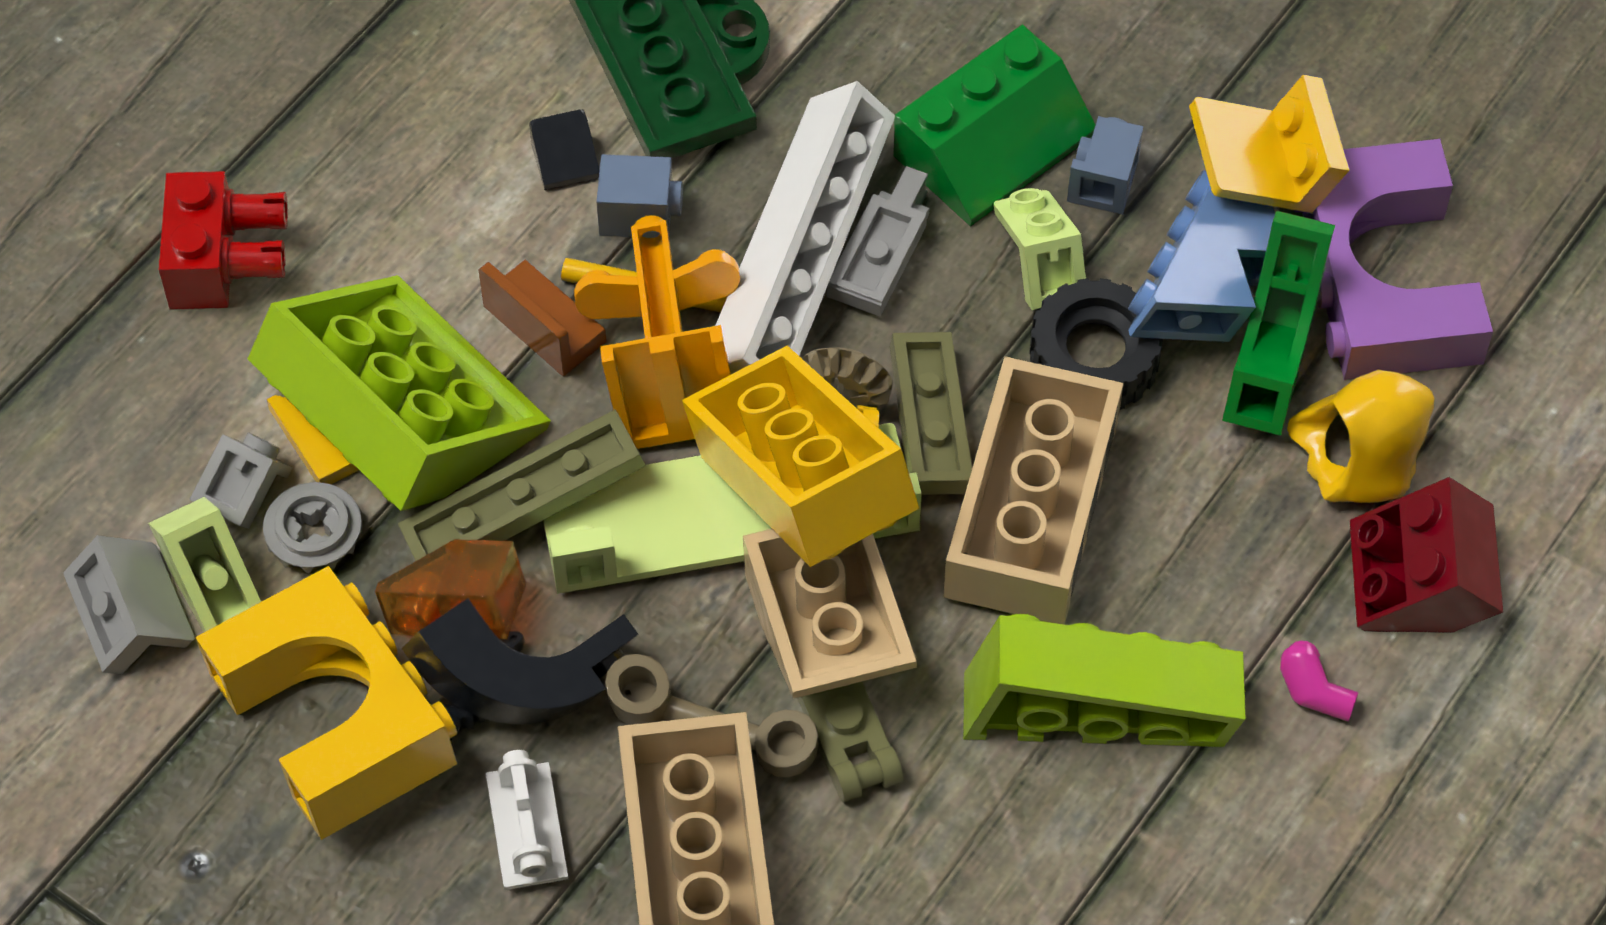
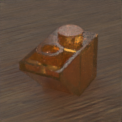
M454 539L378 582L375 594L390 634L414 636L418 631L469 598L493 633L499 639H507L526 587V581L513 541Z

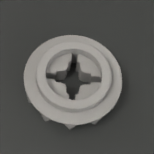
M320 482L300 484L281 493L269 506L263 522V533L269 552H273L285 568L289 565L301 567L308 574H310L314 567L327 565L334 569L337 561L344 555H354L356 541L359 535L363 534L360 510L354 499L341 488ZM319 520H322L325 533L328 536L324 535L322 537L319 534H312L307 540L304 539L300 524L306 523L314 526Z

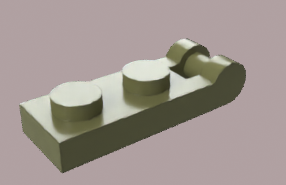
M863 682L797 698L803 713L808 715L815 723L818 734V749L842 802L861 797L862 789L881 783L884 788L904 781L898 756L887 740ZM865 752L870 757V760L853 765L848 760V758Z

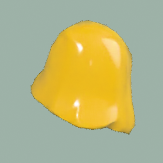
M1376 370L1357 377L1336 394L1325 397L1292 416L1288 421L1287 431L1289 436L1308 452L1307 471L1314 480L1318 481L1321 495L1326 501L1330 503H1375L1403 497L1410 488L1411 479L1416 472V457L1429 430L1435 398L1427 386L1412 377L1394 371ZM1339 414L1349 432L1351 457L1347 467L1332 463L1326 456V432L1331 422Z

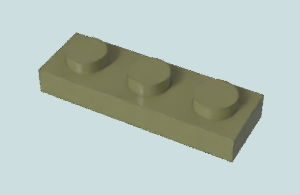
M893 333L890 342V354L908 472L917 473L921 495L965 494L972 471L952 333Z

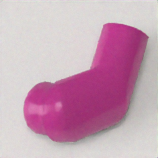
M1302 640L1291 644L1281 655L1280 671L1293 701L1300 706L1349 722L1359 692L1328 682L1319 659V650L1314 644Z

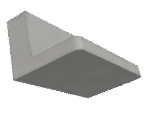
M97 535L63 572L102 672L123 674L150 644L186 648L194 640L191 627L159 550L154 543Z

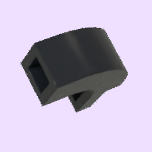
M467 598L418 631L401 649L430 686L452 704L466 712L500 723L535 724L555 720L573 713L604 691L606 687L600 679L607 674L615 661L626 656L621 649L639 634L623 614L569 652L552 657L530 656L518 652L502 642L489 628L469 598Z

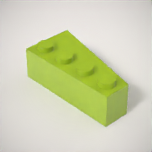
M1028 614L999 615L964 672L963 740H986L987 729L1017 730V741L1043 742L1044 732L1075 731L1079 732L1082 736V743L1107 744V741L1122 738L1127 733H1138V740L1141 745L1224 747L1245 721L1243 652L1222 649L1219 645L1207 641L1189 644L1163 640L1159 636L1147 632L1123 634L1103 631L1097 626L1088 623L1063 625L1040 621L1035 616Z

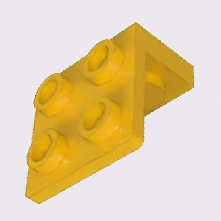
M1302 75L1279 101L1273 111L1202 97H1196L1189 105L1211 191L1217 197L1313 213L1316 207L1321 204L1349 172L1322 78Z

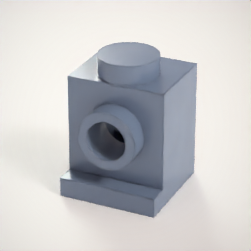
M1098 116L1092 138L1081 137L1076 159L1072 161L1067 202L1123 215L1139 162L1143 126L1127 123L1115 117L1104 118Z

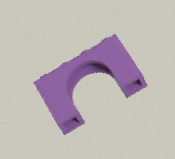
M1434 139L1343 149L1349 172L1321 204L1316 207L1313 213L1294 210V212H1302L1305 218L1335 225L1317 307L1319 309L1326 308L1329 318V322L1326 324L1327 350L1331 358H1339L1344 380L1356 379L1376 370L1409 373L1484 364L1493 329L1480 282L1423 289L1398 288L1383 283L1368 274L1359 265L1350 247V244L1360 235L1378 227L1444 220L1453 184L1441 140Z

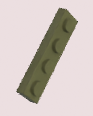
M615 409L399 522L398 526L420 571L428 581L645 467V464Z

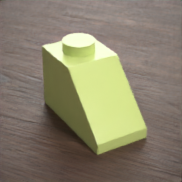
M202 497L148 523L176 584L203 632L261 602L219 508L207 498Z

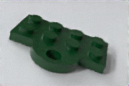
M569 0L646 156L671 157L672 159L757 130L756 114L741 85L757 75L766 63L770 50V30L765 13L754 0ZM734 24H745L753 29L750 34L741 37L732 36L725 30Z

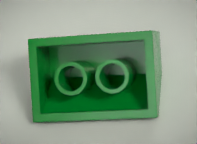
M1022 24L895 114L893 156L905 167L927 173L928 178L925 181V186L971 227L994 210L995 201L1009 198L1013 192L1023 189L1075 151L1079 146L1082 136L1092 138L1096 124L1062 58Z

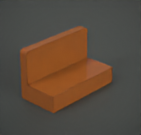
M526 259L506 275H503L490 262H487L478 269L483 307L563 377L607 342L605 328L595 319L582 315L576 308L575 302Z

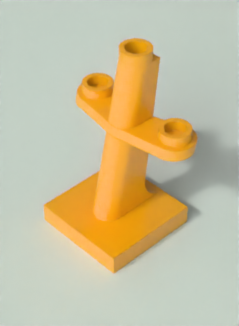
M654 215L644 216L637 220L634 226H631L637 277L611 275L606 271L594 270L586 273L578 281L574 289L576 308L585 317L591 319L643 318L644 339L600 346L602 365L613 410L616 409L637 449L695 439L682 400L731 375L721 325L683 332L680 310L726 297L732 294L740 284L738 263L728 253L718 249L708 250L702 253L698 259L674 270L666 220ZM648 231L660 233L655 238H645L642 236Z

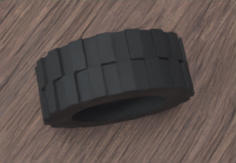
M1089 278L1080 279L1077 283L1071 285L1066 283L1058 287L1056 293L1052 296L1049 294L1042 301L1040 311L1036 310L1031 329L1030 362L1123 383L1121 410L1125 409V405L1131 402L1136 403L1143 397V392L1146 389L1150 390L1154 384L1156 372L1159 369L1163 339L1130 337L1128 330L1136 317V314L1128 310L1131 301L1136 295L1132 291V287L1124 283L1122 285L1112 283L1110 279L1100 278V281H1089ZM1080 325H1105L1120 333L1125 342V352L1122 358L1110 367L1094 368L1084 366L1074 361L1069 355L1066 346L1068 336Z

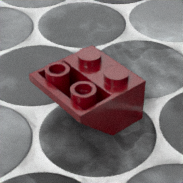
M1447 477L1350 519L1357 627L1361 630L1376 632L1453 633L1503 613L1494 505L1454 479Z

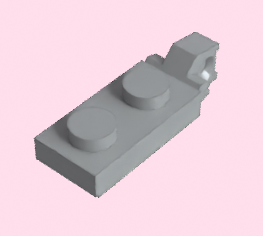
M906 166L892 194L881 191L879 195H872L832 273L826 288L828 298L881 317L927 226L930 208L922 205L928 191L925 189V181L928 178L927 173Z

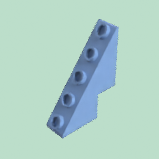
M1203 170L1185 198L1186 201L1193 204L1192 209L1184 206L1167 232L1166 236L1175 242L1173 245L1168 242L1164 243L1147 271L1156 277L1154 282L1146 279L1128 307L1129 311L1136 314L1128 330L1130 337L1229 342L1256 308L1249 286H1258L1272 222L1275 216L1273 206L1215 196L1211 191L1207 172Z

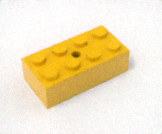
M789 346L769 354L682 400L701 458L810 567L839 555L845 548L877 531L893 526L899 519L920 509L902 449Z

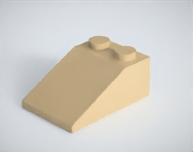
M773 529L743 535L747 583L762 629L793 699L917 668V660L873 534L845 548L839 555L823 560L812 567Z

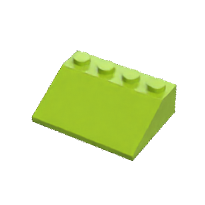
M398 275L271 303L248 356V360L267 378L269 384L279 390L305 416L306 420L343 453L345 459L356 466L382 492V495L400 511L444 499L546 431L551 422L541 410Z

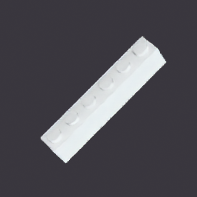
M858 81L814 96L809 100L740 265V284L732 294L728 295L715 325H721L731 374L785 346H789L800 356L895 119V115Z

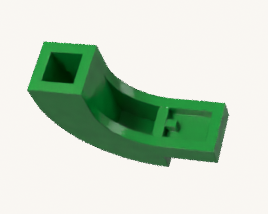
M1276 211L1254 299L1256 308L1250 315L1241 350L1233 371L1222 421L1281 436L1310 333L1335 225Z

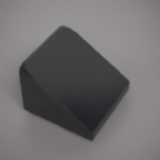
M583 109L530 121L531 146L544 190L599 178L600 170L587 116Z

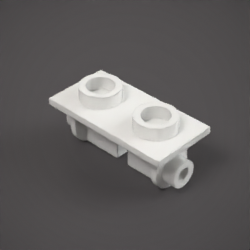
M524 750L507 752L503 756L504 763L500 765L498 771L486 773L504 890L567 880L568 873L549 762L536 764L534 760L529 759L528 752Z

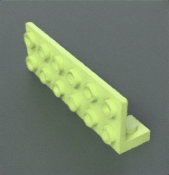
M892 423L879 425V429L900 447L895 425ZM701 455L647 464L640 470L543 520L557 594L744 561L743 535L772 529L701 458ZM916 472L909 473L920 509L899 519L893 526L873 533L874 538L920 531L921 489Z

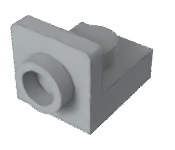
M248 432L243 442L222 434L189 500L194 502L205 497L219 508L225 519L249 529L276 475L288 478L293 467L276 459L281 448Z

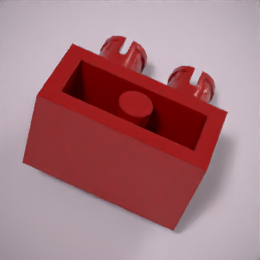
M225 171L166 173L159 273L170 310L228 308L230 284H232L233 279H242L244 277L285 278L286 254L283 240L241 243L233 242V235H235L236 230L246 229L287 230L288 200L286 192L235 194L234 190L228 187Z

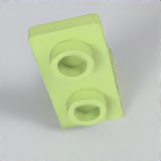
M1034 188L1021 189L1013 192L1009 198L994 202L995 215L1019 247L1025 301L1031 310L1041 308L1042 301L1049 294L1052 296L1056 293L1058 287L1066 283L1071 285L1077 283L1080 279H1086L1081 233L1049 191H1041Z

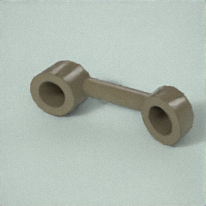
M641 654L623 656L615 661L607 672L605 684L611 709L617 718L627 725L724 714L672 696L666 671L659 662L650 656ZM785 709L772 713L762 721L760 726L748 722L751 750L756 751L758 762L766 772L776 777L795 776L809 768L817 757L819 746L818 734L815 723L808 715L798 710Z

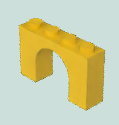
M329 566L195 637L211 678L237 716L285 689L314 677L344 676L358 680L369 687L362 705L348 720L279 759L293 799L321 840L457 765L450 738L457 735V730L449 713L440 701L432 705L429 704L424 697L427 694L426 686L415 666L410 661L402 665L395 657L398 654L397 647L385 625L381 621L373 625L366 618L369 616L368 607L357 587L352 582L343 586Z

